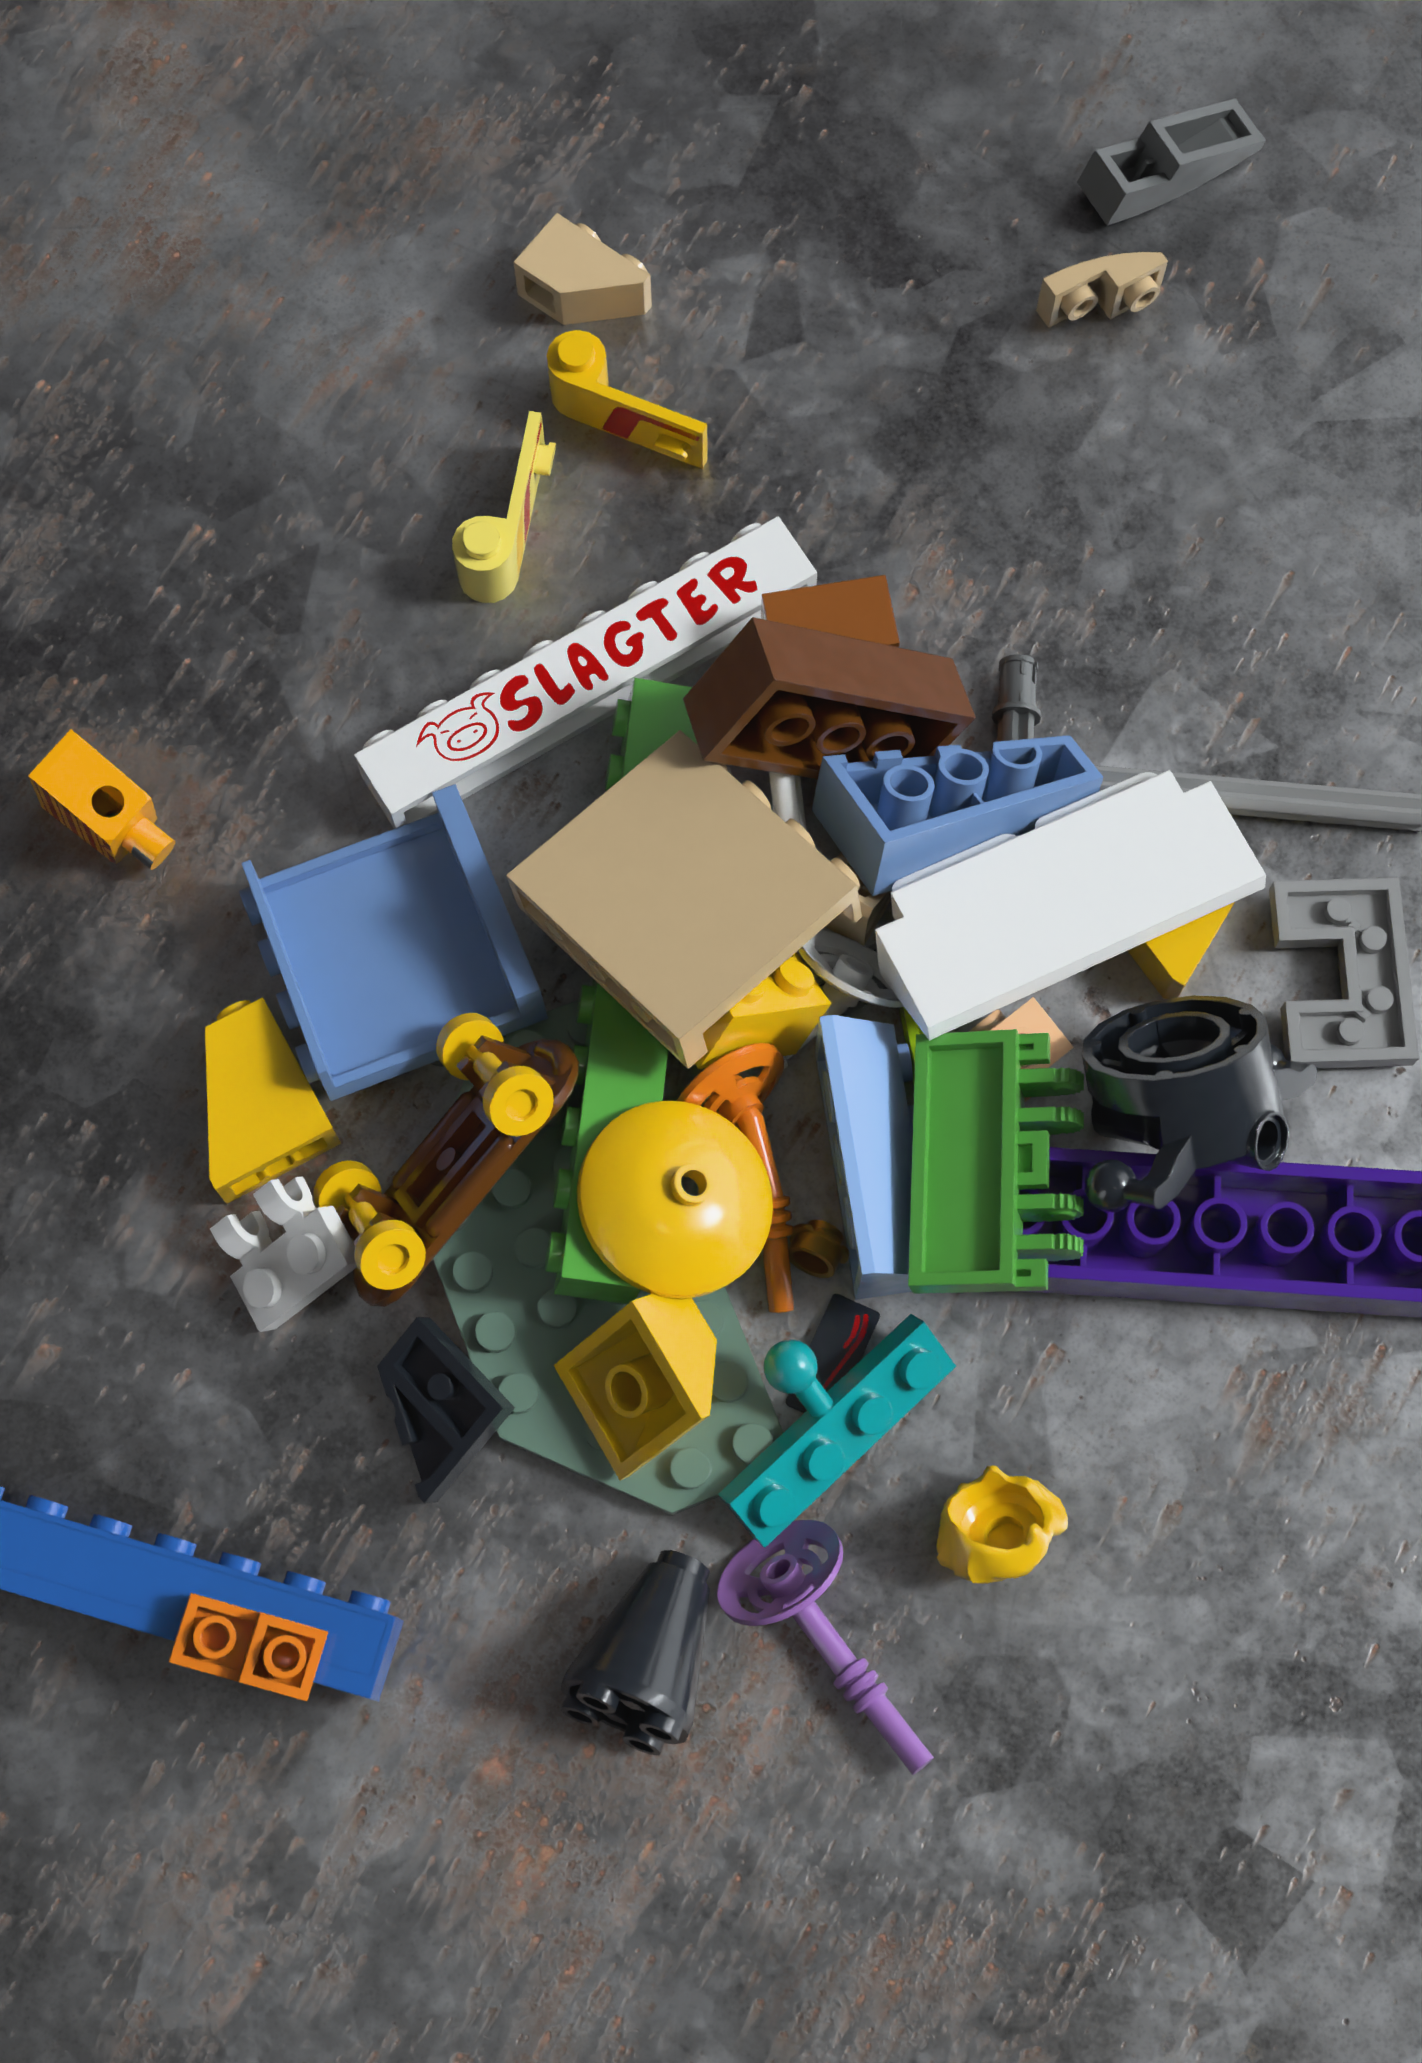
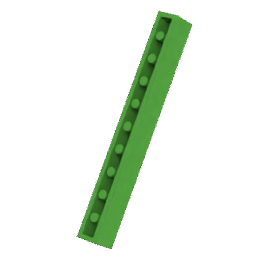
M634 678L628 700L617 699L612 736L622 737L620 755H610L605 791L609 790L679 730L697 744L683 698L692 687ZM593 979L592 986L581 985L578 999L576 1023L587 1024L585 1045H574L573 1051L579 1061L578 1078L575 1083L580 1085L577 1107L566 1106L561 1134V1145L572 1146L569 1169H558L553 1198V1208L564 1209L562 1232L550 1233L545 1271L556 1273L554 1294L629 1304L637 1298L641 1290L628 1284L613 1273L602 1262L588 1241L582 1227L577 1204L578 1176L581 1164L590 1145L612 1120L642 1104L663 1101L668 1049Z

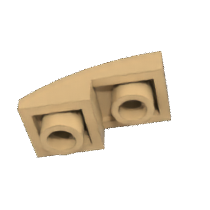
M1134 252L1099 257L1067 267L1043 278L1036 311L1048 328L1067 318L1069 320H1077L1094 308L1097 302L1109 319L1129 309L1132 312L1140 311L1150 305L1159 295L1168 260L1162 252Z

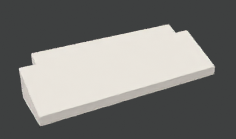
M1170 770L1159 775L1151 772L1140 773L1040 817L1035 824V829L1020 836L1013 834L999 835L897 880L891 892L892 912L895 921L875 929L879 973L928 1040H932L1265 888L1266 874L1211 781L1183 793Z

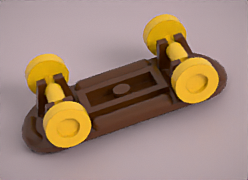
M465 1013L454 1017L445 1024L438 1035L436 1042L437 1056L449 1073L456 1078L469 1080L474 1086L469 1092H464L459 1096L393 1176L392 1184L386 1192L382 1193L380 1183L366 1165L357 1161H341L331 1165L322 1172L314 1186V1202L317 1208L334 1206L349 1236L354 1240V1258L357 1266L352 1270L354 1285L359 1297L371 1306L386 1307L401 1299L412 1288L433 1258L533 1138L562 1108L571 1095L578 1078L579 1061L574 1051L568 1045L555 1039H540L514 1047L504 1043L501 1032L487 1017L478 1013Z

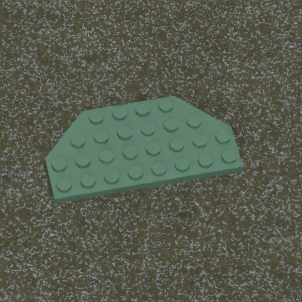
M578 1000L547 1011L548 1019L506 1034V1038H503L504 1043L519 1047L525 1043L540 1039H555L568 1045L572 1050L574 1045L584 1046L587 1024L576 1023ZM469 1080L464 1081L455 1101L461 1094L469 1092L474 1086ZM575 1084L571 1095L562 1108L533 1138L433 1260L472 1363L515 1407L497 1429L501 1441L521 1450H527L561 1465L564 1469L610 1489L618 1490L673 1516L718 1498V1494L784 1432L726 1288L723 1287L708 1295L692 1298L717 1339L710 1416L628 1478L620 1481L553 1366L627 1305L554 1294L556 1273L545 1271L550 1233L562 1232L564 1209L553 1208V1198L558 1169H569L572 1146L561 1145V1134L566 1106L577 1107L580 1085ZM681 1178V1186H682L683 1190L687 1193L686 1188H685L684 1183H683L682 1178ZM641 1290L636 1299L647 1296L650 1293Z

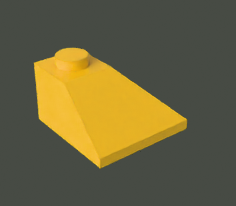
M652 1293L632 1300L553 1365L620 1481L631 1476L710 1416L717 1339L692 1298H667Z

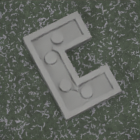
M1400 878L1273 881L1269 888L1274 948L1337 947L1342 999L1284 1002L1280 1012L1285 1059L1313 1064L1316 1068L1413 1066L1419 1060Z

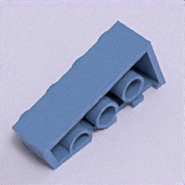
M1070 735L993 742L991 751L984 752L962 749L961 745L938 746L935 756L903 758L900 750L875 752L873 761L848 763L845 754L822 756L812 811L871 895L876 896L892 891V887L897 880L1002 834L1020 836L1034 830L1035 824L1040 817L1099 792L1103 776Z

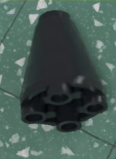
M673 1550L661 1551L657 1561L646 1566L567 1669L561 1683V1691L566 1696L561 1711L569 1718L585 1725L598 1726L601 1721L625 1732L622 1740L627 1745L649 1755H660L665 1743L675 1745L686 1742L694 1721L710 1588L706 1582L710 1575V1570L699 1560L684 1553Z

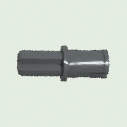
M1009 655L999 661L998 705L992 711V720L998 725L997 742L1033 739L1034 726L1041 720V711L1036 707L1035 702L1038 662H1034V658L1027 655Z

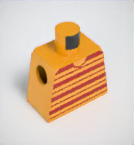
M72 729L66 733L28 775L41 807L113 863H119L128 853H131L149 869L153 870L172 851L175 840L154 824L157 816L152 798ZM120 812L114 817H106L111 813Z

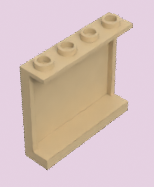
M681 730L506 875L518 907L688 1069L708 1052L703 1033L841 912L854 923L862 918L858 894L860 883L849 866L838 858H833L829 861L815 848L812 837L800 823L794 819H788L785 822L771 810L768 799L754 783L746 780L741 784L728 772L726 764L704 761L698 745Z

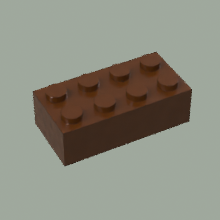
M755 617L748 621L683 698L704 761L818 779L822 756L845 754L848 763L873 761L875 752L900 750L903 758L935 756L938 746H949L976 719L952 658Z

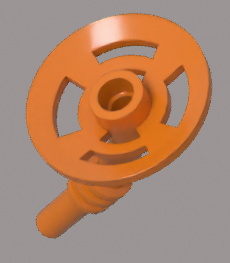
M756 1043L738 1048L713 1062L689 1083L677 1101L701 1106L710 1095L703 1107L718 1113L735 1125L749 1139L763 1161L769 1177L773 1199L772 1222L767 1240L762 1249L768 1311L782 1313L794 1310L787 1236L792 1235L794 1232L793 1226L786 1224L787 1221L792 1219V1212L785 1210V1207L789 1206L791 1202L789 1196L783 1195L765 1120L762 1115L764 1109L762 1103L770 1095L783 1073L784 1058L774 1045ZM764 1066L758 1077L749 1076L742 1078V1076L737 1075L750 1068Z

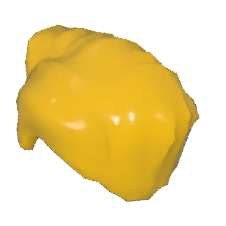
M995 1465L987 1466L983 1475L976 1480L958 1485L957 1491L949 1496L944 1503L936 1545L937 1559L942 1566L953 1570L955 1575L972 1581V1583L989 1584L1003 1581L1007 1578H1018L1028 1575L1047 1554L1052 1537L1062 1534L1067 1529L1068 1521L1065 1508L1061 1500L1038 1480H1033L1026 1476H1008Z

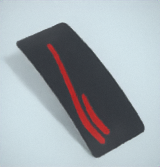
M833 1294L809 1346L817 1359L818 1369L816 1378L826 1392L861 1361L880 1318L878 1311L840 1294ZM788 1394L786 1405L805 1413L807 1410L796 1395Z

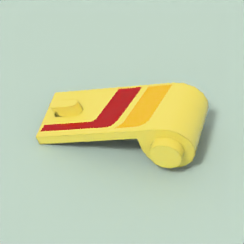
M529 411L507 518L492 516L473 517L464 521L456 529L452 538V550L459 583L463 592L472 600L481 603L498 602L511 594L518 582L540 475L550 476L556 450V443L549 442V445H545L542 415L540 412Z

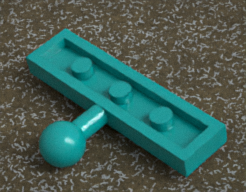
M913 1314L905 1318L827 1392L816 1378L818 1369L817 1359L809 1346L801 1341L792 1339L776 1343L769 1349L764 1359L765 1377L776 1390L786 1394H795L807 1411L718 1494L752 1538L765 1548L957 1366L926 1323Z

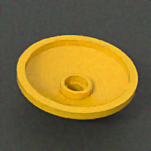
M656 1101L642 1104L622 1113L612 1120L594 1139L586 1152L578 1176L577 1204L579 1216L592 1248L602 1262L618 1277L633 1287L650 1294L654 1293L662 1297L684 1299L708 1295L722 1289L740 1277L754 1263L762 1251L770 1231L773 1199L769 1177L761 1157L749 1139L729 1120L714 1111L696 1104L682 1101ZM682 1177H689L696 1182L699 1189L698 1196H691L683 1190L681 1186Z

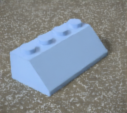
M837 1015L820 1016L815 1058L846 1247L849 1250V1265L855 1300L912 1292L908 1286L914 1105H907L904 1082L913 1081L909 1047L907 1043L897 1044L894 1024Z

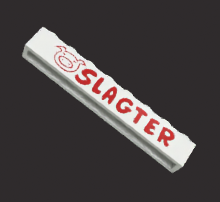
M779 516L763 525L759 523L748 525L732 538L731 543L711 554L702 552L691 557L682 565L679 572L660 583L651 581L641 585L630 594L626 602L608 612L601 610L586 616L578 623L575 630L555 642L546 640L536 644L525 653L521 661L503 671L492 670L481 675L471 684L470 689L450 701L438 700L429 704L420 711L416 720L396 731L385 730L374 735L364 744L363 750L354 754L361 776L394 829L436 814L438 811L432 792L456 784L461 799L464 800L613 715L617 699L628 700L634 678L669 683L717 656L725 650L752 617L761 619L762 594L815 586L817 584V571Z

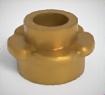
M815 1219L810 1220L808 1224L793 1226L794 1233L789 1238L791 1242L789 1258L790 1262L799 1270L814 1277L830 1278L834 1275L839 1263L845 1264L848 1261L849 1250L846 1246L841 1245L844 1236L834 1225Z

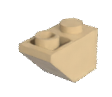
M558 213L553 216L513 262L518 295L562 325L645 315L652 307L651 277L644 265L632 255H620L602 243L598 235L588 226L582 223L573 224Z

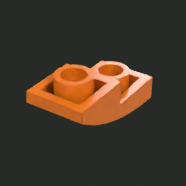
M190 1593L168 1662L308 1701L328 1631Z

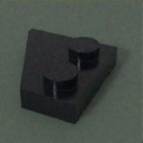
M416 1317L378 1364L377 1368L386 1396L391 1399L395 1407L394 1422L402 1446H411L422 1482L414 1484L417 1495L424 1503H434L440 1500L515 1407L430 1317Z

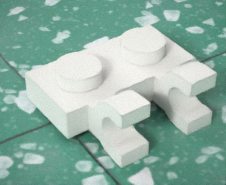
M303 1176L293 1178L285 1186H282L279 1179L270 1180L253 1194L264 1214L275 1223L283 1225L286 1231L273 1243L269 1237L266 1221L260 1211L249 1213L241 1221H239L236 1214L226 1215L210 1228L219 1246L228 1255L239 1259L243 1265L230 1277L259 1332L277 1329L357 1267L354 1258L355 1246L334 1206L315 1208L312 1202V1194Z

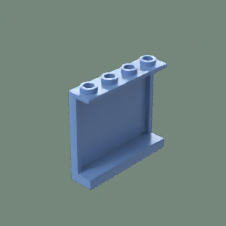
M456 784L432 792L438 811L436 814L259 879L251 860L242 863L250 885L239 890L243 905L252 926L263 922L268 938L257 941L258 947L270 977L282 974L287 990L276 994L280 1008L289 1029L301 1026L306 1040L305 1044L295 1047L308 1083L321 1080L330 1101L438 1061L439 1058L436 1052L438 1035L445 1024L458 1015L465 1013L481 1014L487 1017L499 1029L502 1036L548 1019L540 988Z

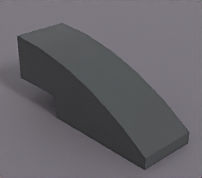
M1236 98L1151 120L1139 138L1096 149L1077 183L1108 226L1159 207L1200 187L1259 151L1266 140Z

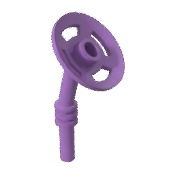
M798 1520L793 1521L765 1548L755 1539L751 1540L730 1560L719 1580L717 1598L724 1613L732 1621L748 1626L772 1624L792 1616L836 1675L833 1683L837 1689L845 1687L846 1691L843 1694L845 1700L856 1701L852 1707L856 1714L862 1712L866 1714L912 1775L919 1772L934 1757L886 1697L885 1693L888 1690L884 1682L880 1684L875 1683L879 1675L875 1670L866 1671L869 1665L868 1661L865 1658L857 1659L815 1602L831 1585L842 1564L843 1546L836 1532L829 1525L820 1521ZM809 1544L825 1549L828 1553V1560L822 1563L815 1552L808 1550ZM783 1549L785 1550V1554L774 1557L764 1565L759 1578L750 1575L768 1557ZM802 1565H810L813 1571L806 1575L802 1570ZM770 1595L774 1601L772 1603L764 1602L761 1596ZM748 1597L752 1606L759 1613H752L742 1608L740 1598Z

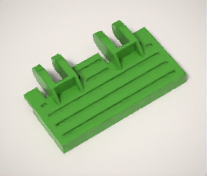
M1017 1029L944 1033L932 1040H928L925 1034H916L908 1286L913 1294L1048 1290V1261H1067L1083 1257V1239L1076 1235H1023V1222L1067 1221L1080 1218L1084 1214V1199L1076 1195H1070L1069 1193L1019 1195V1190L1049 1189V1135L1080 1132L1084 1128V1112L1069 1106L1025 1108L1026 1097L1068 1096L1084 1091V1073L1077 1071V1069L1062 1067L1059 1069H1021V1065L1050 1064L1049 1033L1019 1034Z

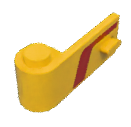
M581 330L567 331L552 341L546 358L552 403L560 413L568 418L701 469L704 468L707 461L706 423L609 387L605 347L599 338L593 334Z

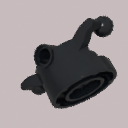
M1192 995L1155 1000L1125 1009L1099 1023L1083 1040L1082 1061L1088 1092L1092 1095L1093 1101L1091 1118L1094 1130L1100 1136L1147 1145L1159 1151L1156 1154L1149 1174L1142 1180H1137L1132 1168L1119 1160H1103L1093 1165L1085 1176L1084 1192L1090 1204L1103 1212H1118L1129 1207L1131 1203L1161 1209L1179 1195L1196 1169L1207 1168L1223 1162L1266 1171L1277 1168L1285 1156L1289 1142V1126L1283 1115L1282 1101L1299 1097L1315 1083L1317 1077L1316 1066L1286 1060L1281 1050L1270 1044L1267 1017L1253 1005L1228 997Z

